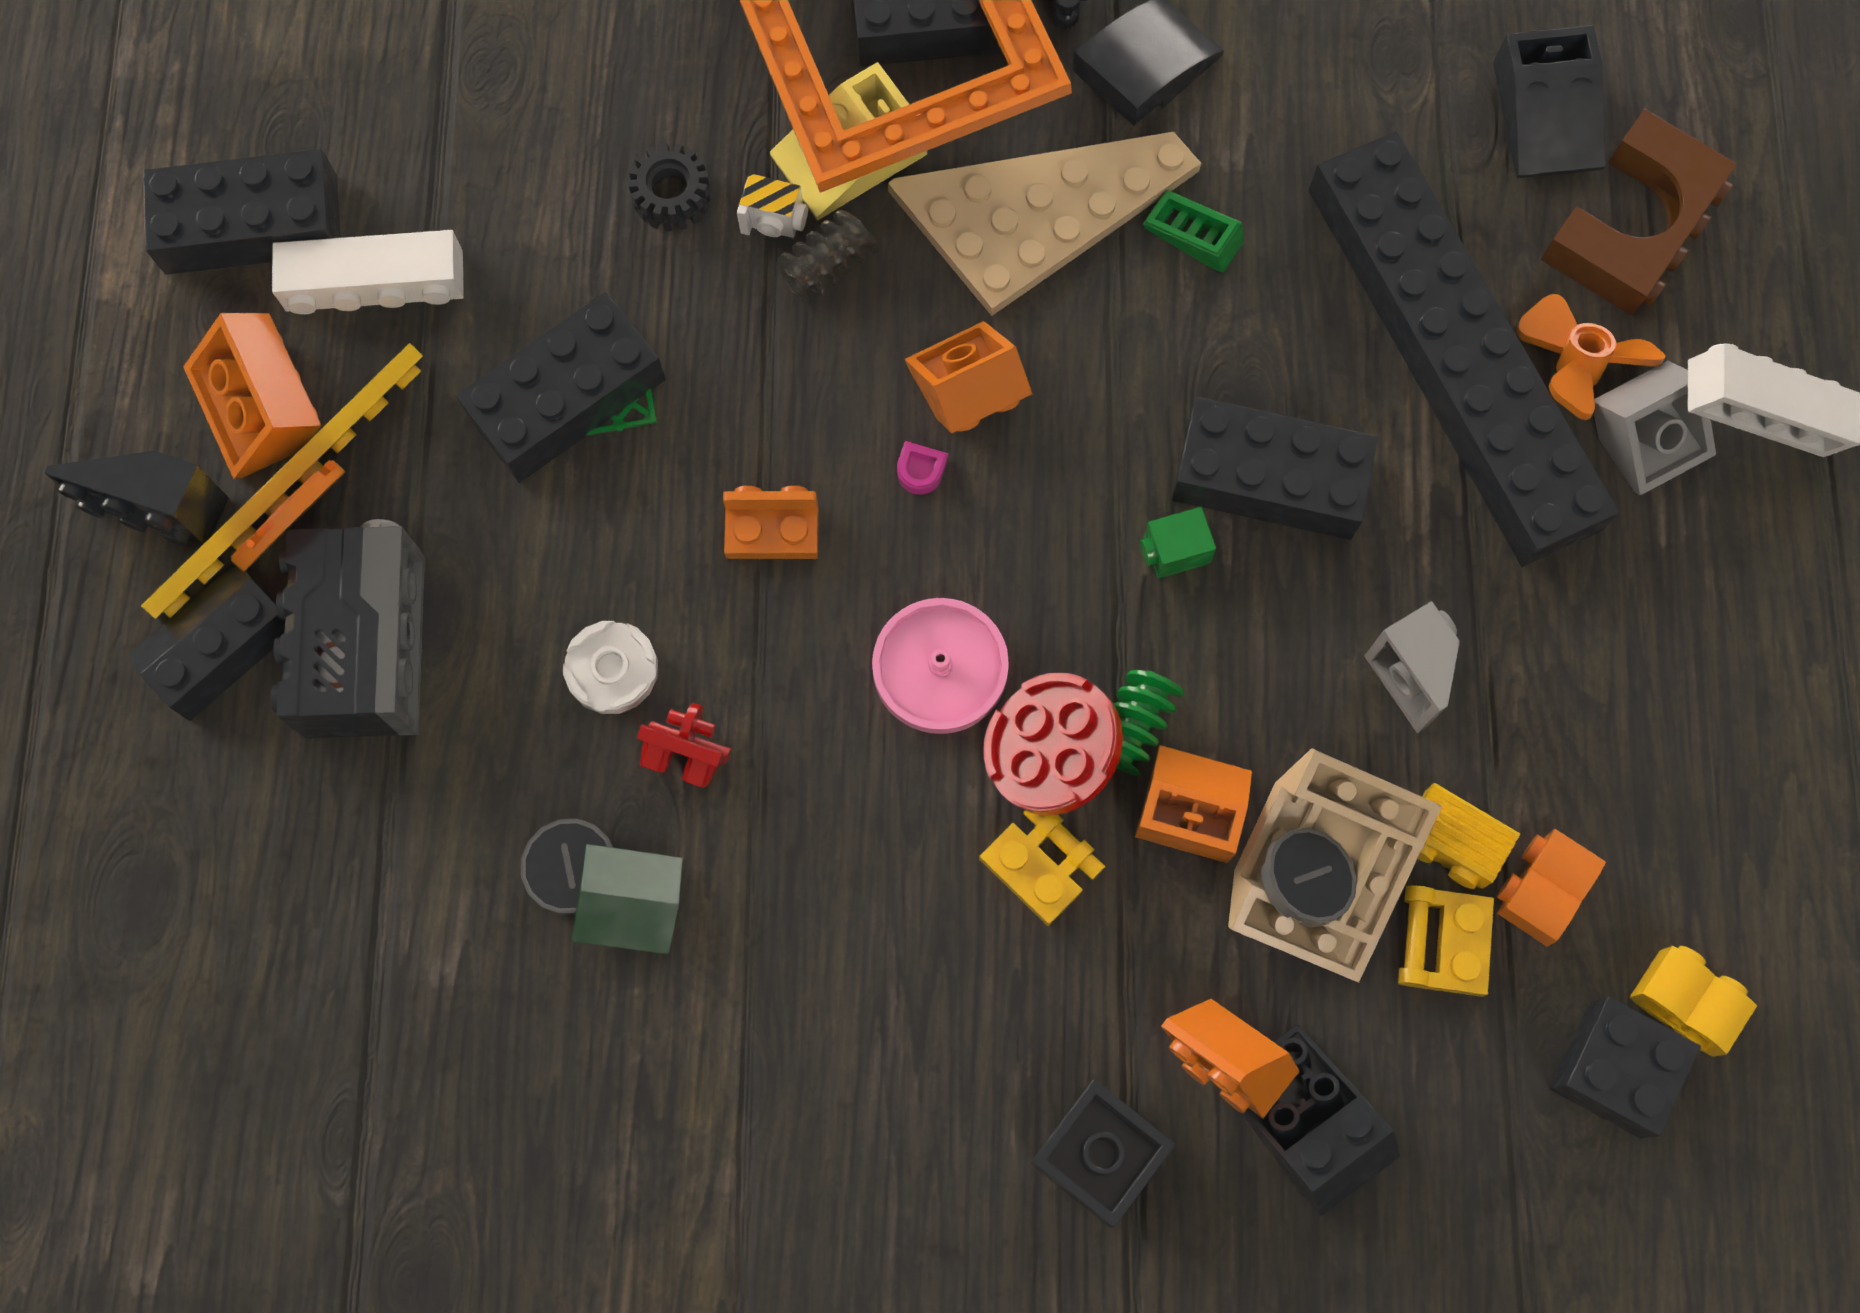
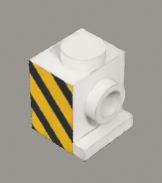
M749 173L737 210L741 234L750 235L751 228H755L766 236L779 237L784 235L794 238L796 230L803 231L808 215V205L803 204L801 186Z

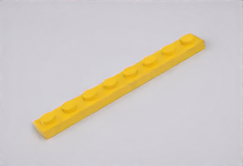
M409 343L161 585L141 607L155 619L162 612L171 618L190 599L184 591L196 579L205 584L224 566L218 557L230 545L238 550L257 531L251 525L264 512L270 517L289 498L284 492L297 480L304 484L316 471L319 472L324 466L318 459L330 447L338 454L357 435L351 427L362 416L371 421L389 403L383 395L394 384L403 390L421 372L415 364L423 355Z

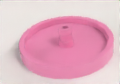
M932 598L918 601L896 613L879 634L872 659L876 690L890 713L911 728L935 734L958 732L972 727L984 719L997 705L1004 692L1009 667L1005 641L993 621L976 607L948 598Z

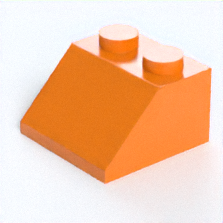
M984 321L905 359L908 369L936 419L951 433L970 430L977 426L981 419L995 412L1011 410L1020 403V400L1032 395L1016 346Z

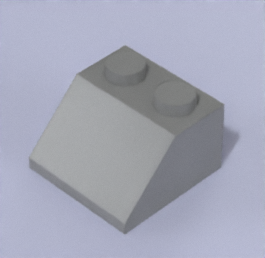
M1666 361L1594 399V417L1599 440L1630 487L1638 495L1652 490L1716 455L1711 419L1688 412V370Z
M1432 601L1383 630L1364 655L1417 734L1424 730L1448 706L1460 642L1456 636V626L1450 616L1442 610L1438 611Z

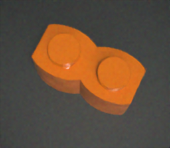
M1556 829L1545 836V838L1538 834L1534 837L1522 855V859L1528 862L1521 876L1518 877L1514 873L1511 874L1497 895V898L1503 901L1497 914L1546 947L1555 943L1563 934L1606 861Z

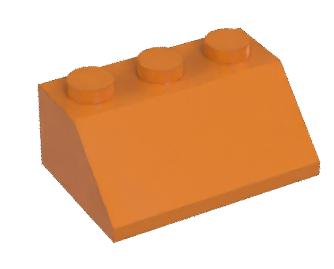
M220 313L183 367L233 479H242L296 454L310 441L321 427L317 412L301 383L300 375L294 368L284 346L282 336L278 333L270 314Z

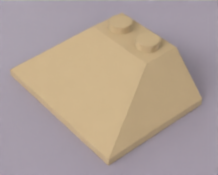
M1311 748L1275 782L1234 870L1228 927L1233 931L1359 983L1442 806ZM1311 828L1325 832L1341 844L1352 860L1357 877L1356 896L1349 910L1327 925L1315 927L1300 925L1301 921H1297L1291 916L1286 918L1278 912L1266 895L1261 878L1262 864L1266 862V855L1268 853L1266 851L1272 842L1292 829Z

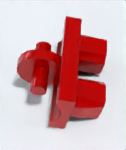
M694 702L689 706L686 714L673 709L669 711L666 722L681 727L680 730L651 721L648 726L641 725L637 735V739L644 741L640 766L664 773L668 771L674 752L687 756L688 760L682 780L703 788L710 784L718 767L728 762L732 748L695 736L698 733L712 738L716 725L701 720L703 706Z

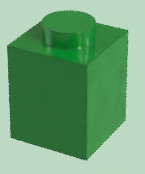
M1202 507L1149 521L1144 539L1140 540V549L1144 562L1147 566H1154L1158 579L1210 564L1216 551V546Z

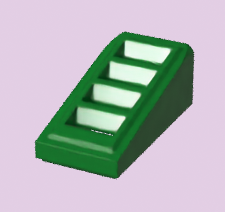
M1169 190L1164 192L1143 223L1144 229L1221 273L1226 270L1245 239L1242 222ZM1174 209L1179 211L1171 225L1165 224ZM1188 220H1194L1189 229L1183 232L1182 229ZM1206 227L1209 231L1204 239L1201 240L1199 236Z

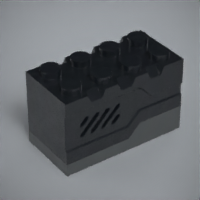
M369 520L362 526L355 528L287 530L286 546H281L279 550V567L282 574H288V585L283 591L278 592L276 598L277 615L280 620H286L285 633L281 637H277L274 642L275 663L277 666H283L282 680L278 684H274L271 691V704L273 711L277 713L276 716L305 738L419 735L424 554L404 528L390 520Z

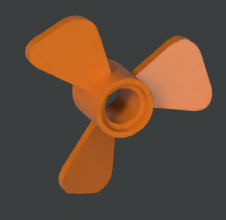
M1557 294L1548 295L1541 299L1522 316L1516 329V334L1520 340L1561 354L1556 365L1557 373L1550 381L1549 390L1552 397L1558 403L1582 420H1589L1594 412L1593 386L1600 381L1608 362L1659 366L1666 357L1660 349L1649 341L1630 339L1616 343L1612 333L1600 325L1593 323L1578 325L1566 300Z

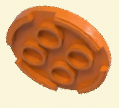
M329 460L319 472L316 471L251 538H248L231 556V561L245 572L346 471L334 460Z

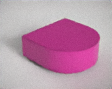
M905 441L897 463V476L901 486L908 492L918 495L927 494L935 490L942 480L949 453Z

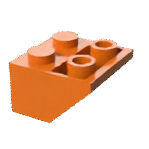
M1159 745L1135 837L1229 863L1236 854L1248 808L1252 771Z
M1212 999L1167 1018L1161 1025L1172 1041L1168 1047L1169 1050L1184 1062L1181 1067L1202 1085H1206L1211 1080L1222 1090L1219 1095L1240 1113L1244 1114L1249 1108L1261 1118H1264L1300 1072L1289 1052Z

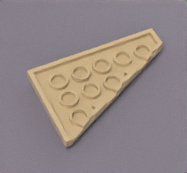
M1174 132L899 177L888 183V192L990 315L993 316L1158 201L1166 190L1172 191L1199 172L1201 162Z

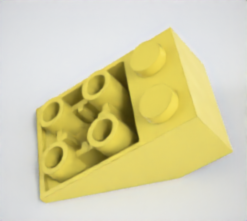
M878 62L841 83L829 94L843 130L909 105ZM794 130L786 135L770 151V156L788 181L801 186L802 200L808 205V209L817 221L927 155V151L820 193Z

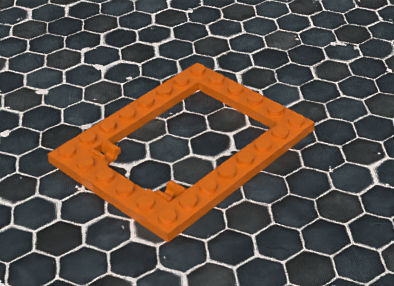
M739 0L820 193L1072 93L1071 82L1032 1L979 0L1009 64L1008 66L843 130L788 0Z

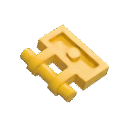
M1024 811L1023 814L1036 827L1026 835L1012 823L979 856V860L1033 913L1049 926L1083 890L1070 876L1080 868L1094 880L1106 866L1092 854L1095 849L1085 840L1080 842L1061 824L1064 819L1059 815H1039ZM1047 838L1067 855L1066 859L1059 866L1039 848Z

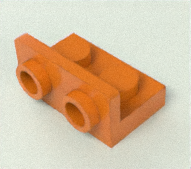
M740 486L735 491L723 492V503L725 506L724 554L726 559H818L819 506L815 491H808L807 488L802 486H786L781 488V491H762V489L755 486Z

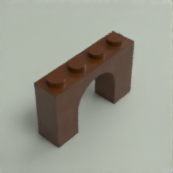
M1645 108L1623 138L1608 163L1656 193L1667 213V230L1650 237L1629 236L1613 229L1576 206L1540 259L1633 316L1642 302L1651 306L1667 284L1660 279L1665 269L1673 273L1684 259L1689 249L1682 244L1688 236L1696 240L1712 217L1705 213L1710 203L1718 207L1734 185L1727 178L1737 165L1734 161Z

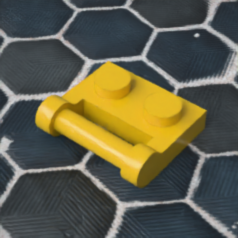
M1406 886L1404 902L1409 904L1405 964L1404 968H1399L1398 984L1480 997L1488 995L1494 898L1435 890L1425 886ZM1429 907L1440 908L1435 972L1424 970Z

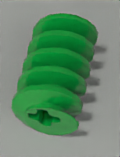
M1130 670L1125 676V682L1128 686H1122L1118 689L1116 696L1119 702L1113 703L1119 714L1123 732L1122 751L1116 769L1130 775L1140 776L1142 774L1132 765L1133 761L1149 762L1150 756L1141 748L1142 744L1158 745L1159 740L1150 732L1151 727L1161 730L1167 728L1168 724L1158 714L1160 711L1170 714L1175 713L1176 707L1167 697L1171 695L1181 698L1184 696L1185 691L1172 680L1155 672Z

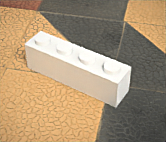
M453 230L273 243L272 293L286 312L291 311L296 314H311L316 309L329 308L354 311L359 309L360 306L369 305L397 308L405 303L424 301L429 304H445L451 299H464L463 250Z
M1717 344L1710 347L1707 352L1688 359V412L1821 457L1860 445L1859 392L1842 387L1836 381L1823 380L1809 375L1803 369L1789 368L1775 363L1769 357L1756 356L1739 350L1733 344Z

